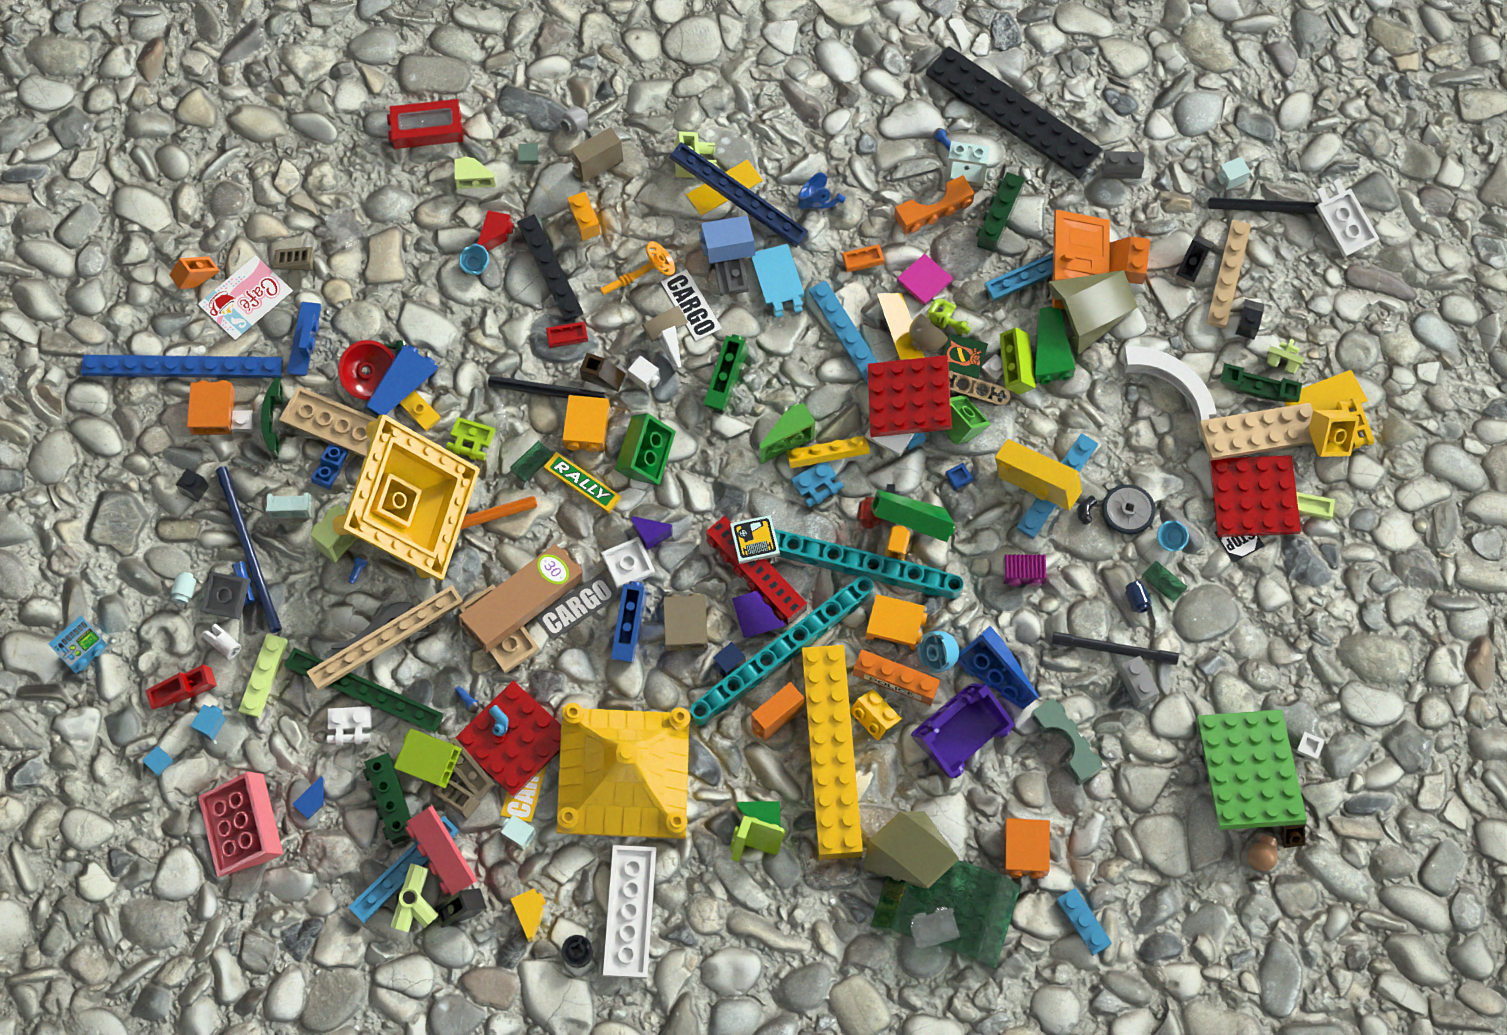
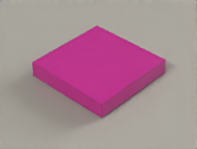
M925 253L897 278V282L924 306L953 281V278Z

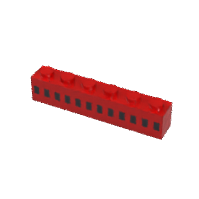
M723 516L706 530V542L712 549L716 548L720 552L719 555L725 563H730L734 567L733 571L739 578L743 577L747 581V586L752 592L758 591L763 597V601L775 611L774 614L777 619L789 625L807 610V602L766 559L739 564L730 527L731 522L726 516Z

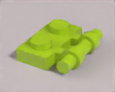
M457 417L450 434L452 438L457 440L455 443L448 442L446 449L453 451V454L470 456L472 460L479 459L485 461L487 453L481 452L480 449L481 447L490 448L496 429ZM464 442L474 444L473 448L463 446Z

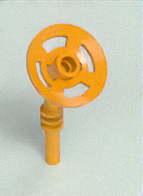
M651 241L646 245L649 263L631 273L627 272L619 276L618 280L600 288V292L602 295H605L621 286L626 287V285L632 284L635 279L652 269H657L662 274L671 276L675 272L674 262L669 253L660 244Z

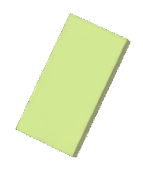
M1296 492L1299 514L1332 520L1334 499Z

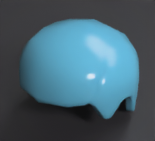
M478 244L464 248L459 257L460 267L467 274L479 275L486 270L489 264V254L483 246Z
M1166 521L1158 528L1157 540L1164 550L1170 552L1180 551L1187 545L1189 533L1187 528L1180 522Z

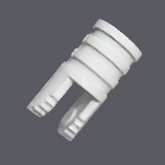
M217 624L211 627L217 638L207 630L201 634L207 642L221 652L228 660L233 659L241 650V645Z

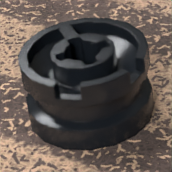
M572 935L564 941L561 951L567 965L572 968H582L590 963L593 958V949L586 937ZM575 948H580L582 953L575 956L573 951Z

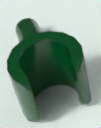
M398 340L395 344L383 345L389 349H396L398 353L399 349L406 344L404 341Z

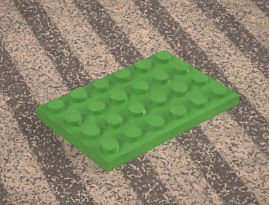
M1282 710L1198 715L1197 725L1218 829L1229 830L1306 824V812Z

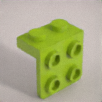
M744 816L741 826H736L729 849L733 851L731 860L740 861L745 845L778 855L785 830L776 824H769L754 817Z

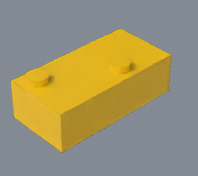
M1010 439L1005 441L995 456L999 478L1035 494L1040 500H1047L1070 511L1082 493L1079 471Z

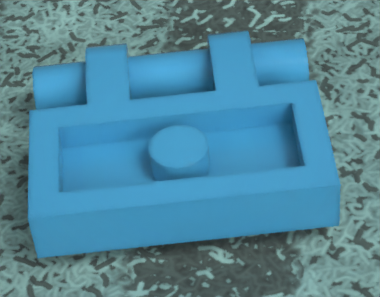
M828 462L818 463L791 479V483L801 498L808 494L810 495V498L805 500L808 507L814 504L819 505L823 502V499L830 495L838 494V491L844 488L841 481L835 484L831 482L836 479L837 475ZM820 487H826V489L822 490L821 492H816V490Z

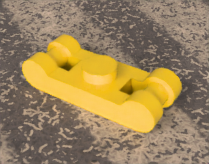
M1351 398L1347 402L1344 400L1338 401V410H1344L1360 417L1353 449L1360 448L1361 445L1365 444L1366 446L1373 445L1374 437L1359 398ZM1362 432L1364 437L1359 438L1358 433Z

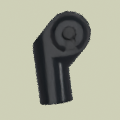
M1092 495L1085 499L1077 508L1078 519L1084 525L1092 522L1090 509L1097 503V500Z

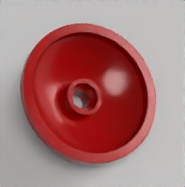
M362 340L350 345L342 353L338 363V376L343 388L355 398L368 400L395 357L391 350L382 343L373 340ZM364 367L368 369L367 375L362 373Z

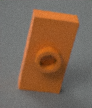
M880 244L843 252L841 255L846 273L885 263Z

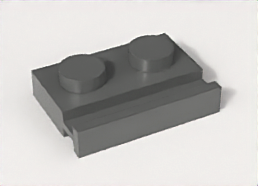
M743 258L714 263L720 296L749 292Z

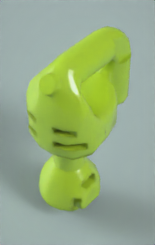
M944 299L934 300L927 311V318L933 325L941 327V329H945L948 325L954 328L959 336L963 334L968 335L971 330L968 327L969 322L951 319L956 305ZM939 306L943 308L942 312H936Z

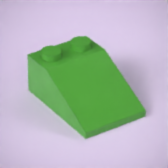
M804 402L799 405L794 404L790 406L759 445V462L761 465L786 453L787 450H792L814 439L815 421Z

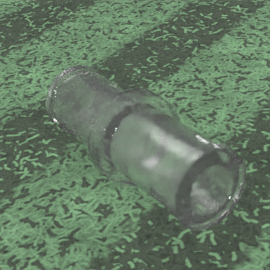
M496 395L492 398L494 406L493 419L496 421L497 435L501 436L502 432V436H507L510 434L508 425L509 412L506 411L505 396L502 395L500 400V395Z

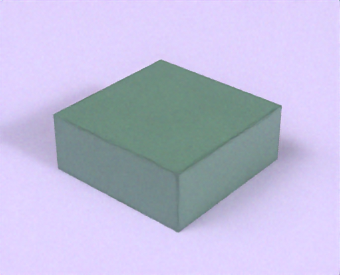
M538 143L518 144L519 165L538 164Z

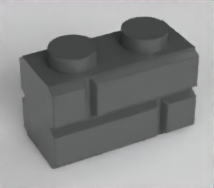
M1104 151L1102 178H1142L1144 171L1143 152Z

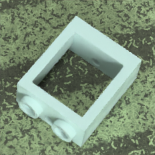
M951 141L945 181L949 182L964 175L969 185L983 187L990 147Z

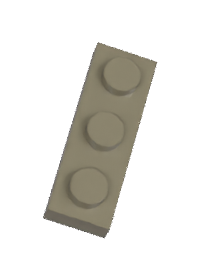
M453 737L448 743L462 748L453 770L474 795L481 799L496 784L461 743Z

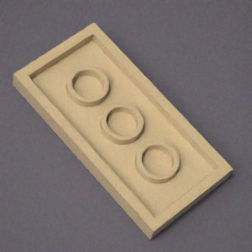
M494 584L459 606L461 613L496 588ZM522 626L489 652L506 674L539 652L540 649L525 627Z

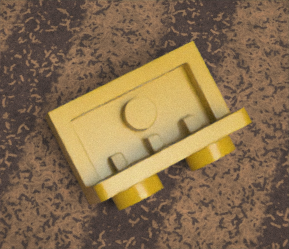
M874 689L858 698L850 709L854 717L876 740H880L888 730L899 724L902 720Z

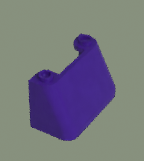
M972 683L963 688L911 733V736L948 778L953 779L963 774L964 761L991 738L1006 737L1015 724L987 685Z

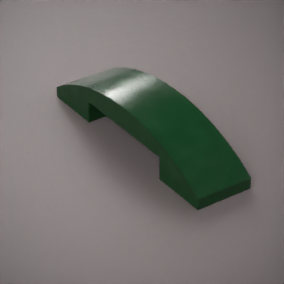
M1227 363L1223 364L1220 382L1227 387L1262 399L1280 402H1299L1302 383L1285 378L1278 381L1243 372V367Z
M275 378L269 386L261 409L263 438L274 460H278L280 441L276 433H272L274 404H282L283 384L280 378Z

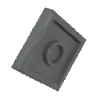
M211 571L200 612L240 620L250 579Z

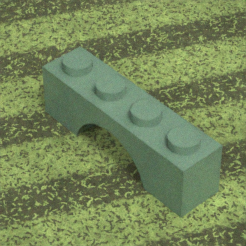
M1053 697L1034 709L1030 717L1042 734L1056 733L1069 742L1072 749V759L1068 764L1067 770L1080 786L1100 773L1102 761L1096 753H1092L1088 740L1084 736H1080L1076 723L1072 719H1068L1064 706L1059 701L1056 702Z

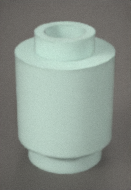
M181 572V574L176 575L171 591L172 601L188 604V601L191 600L196 584V579L193 578L192 574Z

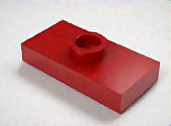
M585 321L546 328L549 348L589 342Z

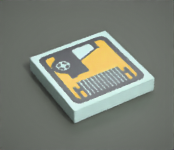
M771 515L730 523L739 564L780 555Z

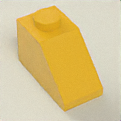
M535 888L511 898L529 943L535 939L545 914L543 906L546 905L542 893L537 894Z

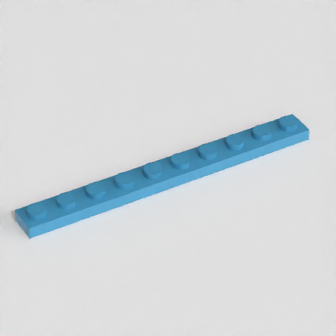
M825 280L809 288V294L868 386L867 364L878 362ZM922 432L915 433L906 448L910 450L926 441V437Z

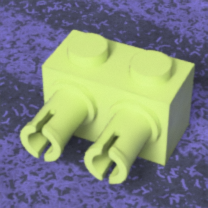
M679 132L674 140V150L682 142L698 154H715V147H713L715 143L698 142V133ZM708 160V161H710L712 164H714L715 166H717L716 160ZM675 163L676 177L695 178L694 175Z

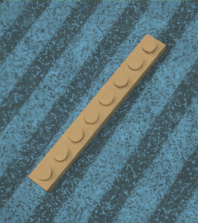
M451 585L307 671V674L317 690L320 691L463 605V600L454 586Z

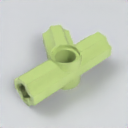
M410 863L390 927L409 932L413 917L426 928L439 916L421 896L429 868ZM407 891L415 894V901L412 904H408L404 900V895Z

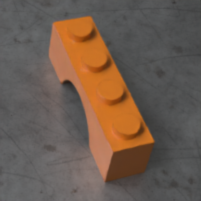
M964 175L946 183L945 196L938 203L923 205L911 199L895 207L894 217L905 235L910 232L914 233L927 224H934L938 219L952 215L958 209L969 207L973 203L975 193Z

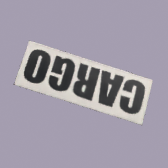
M687 269L661 281L675 307L679 305L688 321L686 325L696 341L722 328Z

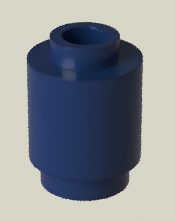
M1141 581L1129 583L1125 587V594L1132 611L1138 613L1148 611L1152 602L1145 585Z

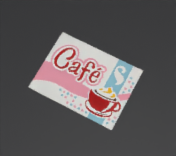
M255 255L198 303V305L236 340L293 290Z

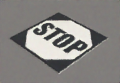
M1259 536L1217 537L1233 562L1265 546Z

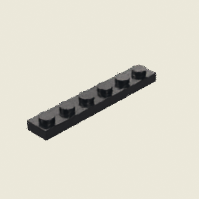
M535 214L517 221V225L565 322L584 315Z

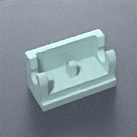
M304 493V496L275 497L272 494H268L266 512L270 519L311 517L312 496L309 493Z

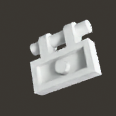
M371 707L328 709V730L336 731V735H328L327 743L340 746L344 743L360 745L363 742H371V734H363V730L371 729ZM355 730V734L344 735V731Z

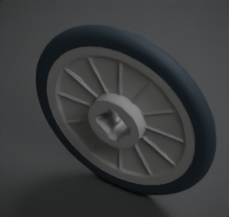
M1124 484L1113 488L1107 493L1103 500L1102 512L1105 521L1114 530L1123 534H1137L1143 532L1152 524L1156 514V507L1152 497L1146 490L1136 485ZM1128 507L1132 508L1133 510L1132 512H1130L1128 510H1125V508Z

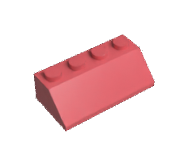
M433 806L406 821L408 826L405 829L411 839L415 837L419 845L416 847L422 857L426 856L429 860L428 868L433 876L438 875L441 880L439 886L445 895L449 894L451 897L477 881Z

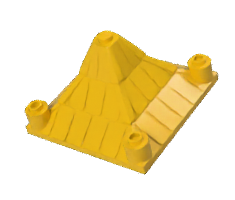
M381 414L377 420L369 422L366 426V435L371 440L367 455L361 467V472L359 473L346 513L335 517L333 529L338 535L351 534L415 567L418 576L423 579L434 578L438 581L444 580L480 468L388 416Z
M569 703L562 707L556 834L686 839L690 713L681 707L675 708L671 712L583 709L577 703Z

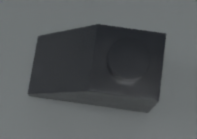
M1196 235L1192 239L1176 275L1194 283L1207 260L1214 242Z
M1244 299L1236 335L1255 339L1264 312L1263 303Z
M480 888L460 890L435 907L436 912L439 914L438 919L441 928L472 918L487 909Z

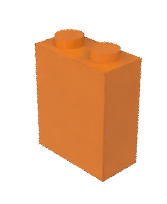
M201 380L191 383L187 428L191 435L232 434L231 424L232 411H234L235 389L231 382L225 380L218 382Z
M790 682L751 714V730L757 738L762 737L764 741L774 735L804 710L803 695Z
M1006 818L1004 825V874H1009V877L1012 878L1031 875L1033 879H1043L1044 876H1048L1050 872V820Z

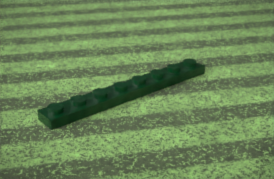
M293 648L284 666L310 679L307 671L324 662V660ZM351 672L327 686L433 734L436 733L444 717L443 713Z

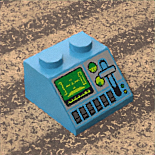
M82 616L78 617L48 643L75 674L78 671L84 670L94 657L100 656L108 646Z

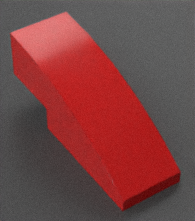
M202 664L187 673L179 672L148 688L145 692L150 707L154 710L199 695L216 687L217 684L211 667Z

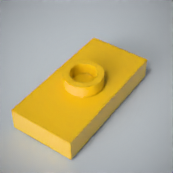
M415 390L399 403L425 432L441 420V417Z

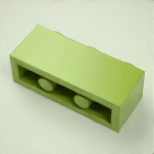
M1016 327L1000 333L1005 388L1019 395L1036 389L1030 334Z

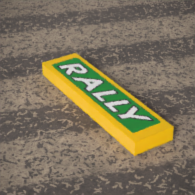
M557 452L544 466V470L608 514L621 499L619 494Z

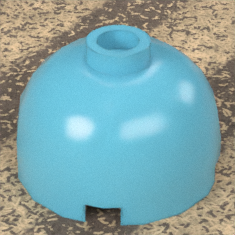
M932 631L921 637L923 639L922 643L918 644V656L923 667L927 666L930 669V673H942L951 669L958 661L959 647L954 637L949 633Z

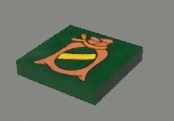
M950 333L943 354L948 356L949 371L978 379L988 343Z

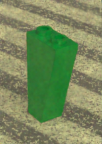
M1052 306L1040 308L1037 317L1034 364L1035 384H1048L1055 380L1067 381L1074 376L1076 368L1061 311Z
M732 334L731 337L726 335L704 401L706 407L724 413L749 349L743 337Z
M877 489L870 507L874 516L944 542H948L949 537L953 535L955 523L945 508Z

